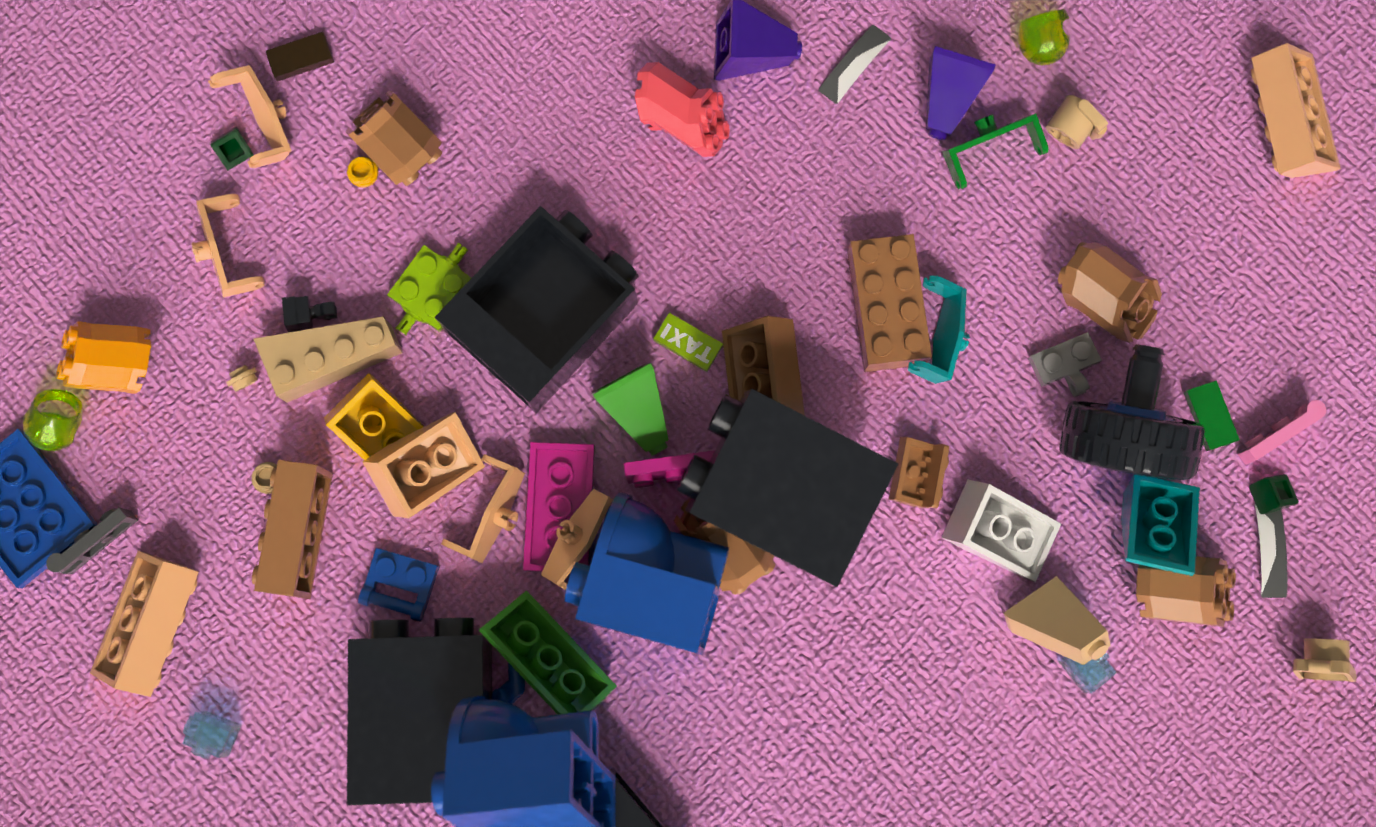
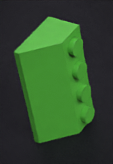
M527 590L479 630L556 714L595 710L617 687Z

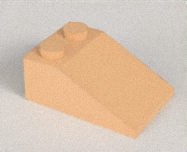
M452 412L389 444L363 461L365 468L392 515L408 519L485 467L456 412Z

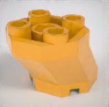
M77 321L73 326L70 325L69 330L64 331L61 348L66 349V355L64 360L58 363L56 379L63 380V386L71 388L118 391L132 394L140 392L142 384H137L136 381L138 376L145 377L147 372L151 340L144 338L151 334L150 329L137 326L93 324Z

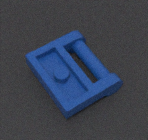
M376 548L365 584L359 594L358 603L365 606L373 604L410 615V619L421 622L440 566ZM379 582L416 593L418 596L416 602L412 603L375 592Z

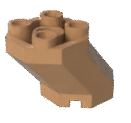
M389 90L385 93L388 97L387 100L383 102L380 97L374 100L354 119L353 123L357 126L354 131L348 127L345 132L393 183L398 185L402 182L405 186H408L418 178L420 174L418 170L426 163L428 165L434 163L443 152L439 149V146L442 142L393 91Z
M1096 242L1079 243L1075 254L1067 266L1060 270L1058 276V283L1062 285L1061 293L1066 304L1081 311L1117 339L1128 343L1133 342L1132 338L1142 339L1156 319L1158 310L1152 309L1154 300L1160 302L1162 295L1158 280L1146 276L1105 245Z
M691 498L683 503L681 509L684 513L681 519L676 515L673 520L683 535L730 547L720 583L722 591L730 590L733 595L741 594L754 581L774 570L776 566L773 561L774 555L687 512L685 509Z
M1196 556L1195 574L1193 576L1139 564L1136 597L1137 602L1144 603L1146 609L1139 610L1140 616L1153 620L1224 627L1225 621H1233L1234 603L1230 601V588H1234L1236 584L1235 569L1228 568L1227 561L1221 558Z

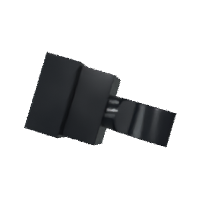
M308 296L282 298L284 325L288 333L301 331V329L313 328L312 319H337L335 302H324L311 306Z

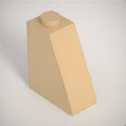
M1057 576L1004 612L1008 629L1012 633L1083 665L1090 660L1101 658L1111 646L1108 630Z

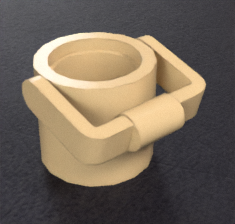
M1067 95L1045 128L1052 137L1062 144L1073 149H1079L1088 136L1092 140L1102 138L1107 131L1108 122L1088 100L1074 95Z
M1304 639V659L1293 660V673L1299 679L1356 682V670L1350 663V641Z

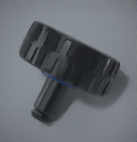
M1136 344L1132 348V350H1135L1134 355L1129 360L1122 402L1109 401V404L1086 401L1070 402L1063 421L1059 450L1061 454L1070 459L1108 470L1161 479H1192L1198 471L1204 444L1205 428L1198 422L1166 415V411L1155 408L1163 369L1161 356L1165 355L1162 348Z

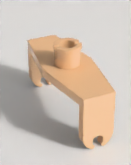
M250 65L222 71L211 76V80L208 81L211 88H219L241 82L256 122L272 150L250 157V160L247 161L249 167L257 168L285 160L291 152V148L279 119L286 118L285 106L278 108V106L283 105V102L280 99L271 102Z
M226 194L196 201L197 211L206 240L191 243L193 254L195 255L196 263L207 259L212 260L223 297L254 291L265 286L262 276L228 283L207 214L238 206L240 199L237 194Z
M485 454L481 459L482 461L507 473L484 512L471 548L468 550L444 538L441 542V545L480 563H483L501 529L504 528L507 531H511L515 527V524L510 523L508 520L518 521V513L512 511L511 508L525 475L518 468Z
M593 489L570 520H564L560 523L563 529L557 528L556 534L558 539L541 576L566 590L567 583L564 580L572 571L574 564L579 562L591 547L613 499Z

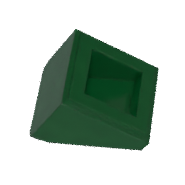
M237 127L210 142V146L227 171L254 156Z
M1287 474L1265 477L1249 486L1260 514H1268L1299 504Z

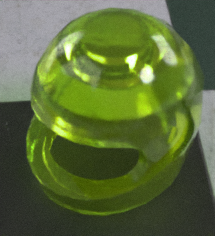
M1055 10L1038 14L1020 22L1018 34L1019 50L1029 62L1041 66L1050 65L1064 56L1070 42V36L1066 35L1063 30V22L1069 19L1066 10Z
M47 389L38 393L23 419V430L27 439L33 446L44 451H58L70 446L73 443L83 417L81 400L73 393L60 389ZM49 400L63 401L75 410L76 415L67 418L56 413L40 412L37 407L40 403Z

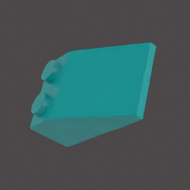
M1133 475L1123 492L1121 526L1125 561L1193 576L1195 574L1200 487L1159 478Z

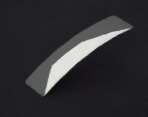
M872 25L838 63L819 88V92L835 104H838L861 73L891 40V37L875 25Z
M1255 503L1261 553V597L1286 598L1288 583L1287 552L1282 510L1260 514Z

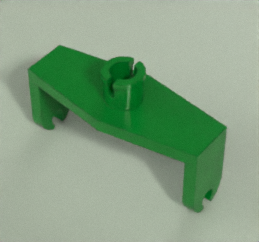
M993 114L974 122L980 136L942 151L953 182L958 190L967 187V182L956 153L1023 125L1027 127L1037 154L1040 156L1048 153V144L1037 114L1026 116L999 128L996 126Z

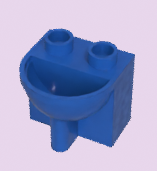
M619 492L615 496L605 518L591 565L576 562L573 566L565 592V602L579 606L575 617L577 620L703 655L720 596L719 587L730 547L672 532L653 509L634 500L632 495Z
M483 696L466 697L457 704L448 730L445 771L435 773L431 786L432 803L439 816H442L455 827H615V776L599 760V723L594 710L532 717L516 705L501 700L487 699Z

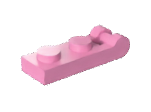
M1313 400L1298 407L1295 410V417L1290 420L1288 416H1285L1270 426L1273 432L1265 437L1262 433H1259L1246 441L1244 444L1247 448L1240 452L1238 456L1245 465L1257 461L1323 418L1326 414L1325 404L1319 400Z

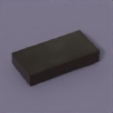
M323 31L265 51L273 76L277 82L334 63L326 35Z

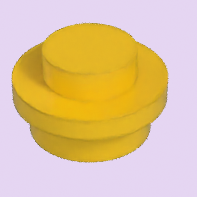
M368 157L353 159L347 168V176L351 183L361 188L371 186L379 175L377 165Z

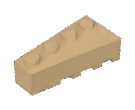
M384 316L254 338L276 396L287 403L403 353L392 325Z

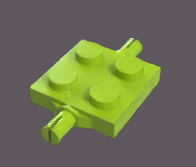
M457 243L449 256L446 257L438 255L423 245L387 294L389 298L401 305L406 312L403 319L395 327L398 331L407 335L416 321L426 323L438 332L443 329L435 319V316L471 279L458 266L460 260L468 252L467 248Z

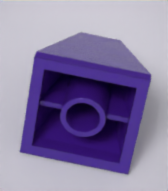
M731 0L716 22L714 80L720 81L789 66L794 59L799 60L802 53V42L798 41V33L742 0Z
M935 46L929 60L926 129L929 130L928 136L943 141L946 140L947 136L950 137L993 73L995 64Z

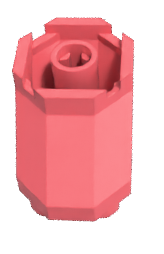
M659 62L646 63L637 74V81L642 80V88L635 91V101L640 121L643 124H650L648 128L651 131H665L702 157L715 156L723 146V140L728 139L730 133L729 123L724 118V98L722 93L714 92L711 88L698 89Z

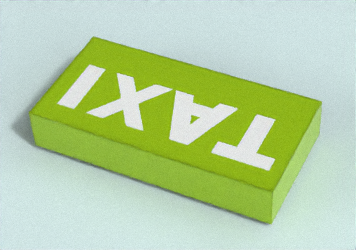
M668 313L653 338V341L706 372H708L723 347V343L671 313Z

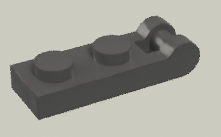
M120 507L107 511L101 516V522L93 529L80 533L74 539L75 543L62 554H51L46 561L47 568L55 573H75L135 524L138 519L131 510Z

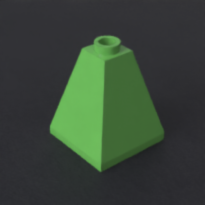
M645 363L591 393L593 398L645 452L649 451L652 456L668 447L666 441L669 440L654 368L651 363Z

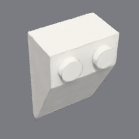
M968 479L941 538L1015 574L1036 582L1061 523L990 484Z

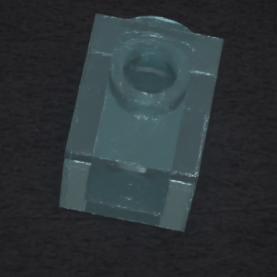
M1107 652L1101 658L1090 660L1085 665L1067 657H1063L1058 662L1080 690L1088 694H1092L1117 673L1107 661L1109 659Z
M208 711L195 712L194 716H190L184 726L183 734H185V738L182 744L192 747L191 753L202 758L209 759L211 755L217 758L227 757L231 753L242 725Z

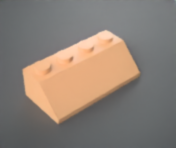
M1285 43L1252 57L1253 68L1251 69V76L1254 83L1258 86L1260 93L1258 105L1261 112L1265 114L1267 122L1265 134L1268 141L1272 143L1274 152L1272 164L1274 169L1280 175L1291 178L1341 169L1313 54Z
M137 551L90 674L114 689L151 697L153 690L161 681V669L166 657L172 652L174 635L178 626L182 624L185 618V607L189 596L196 589L199 572L169 560Z

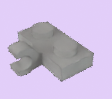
M1088 332L1033 354L1028 358L1041 387L1065 378L1073 397L1084 394L1086 390L1090 389L1087 379L1080 371L1102 361Z

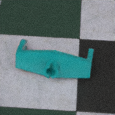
M930 275L929 280L924 277L923 287L944 297L933 338L932 364L924 361H914V364L909 362L908 371L937 384L952 380L959 351L965 350L969 344V341L963 338L970 339V335L965 332L967 289L945 278Z

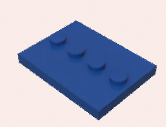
M17 429L0 443V567L16 588H24L47 569L46 561L51 554H62L75 543L74 539L80 533L93 529L98 524L25 431Z

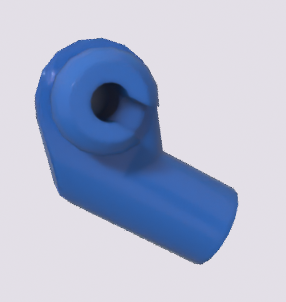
M508 663L509 680L499 689H495L492 692L491 699L513 704L523 695L525 680L510 663Z

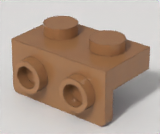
M900 437L896 456L898 466L893 474L888 500L917 508H938L943 495L942 485L945 470L949 463V446L945 444L933 445L910 437Z

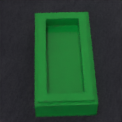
M1217 381L1183 392L1194 421L1202 424L1205 428L1204 447L1206 452L1240 440Z

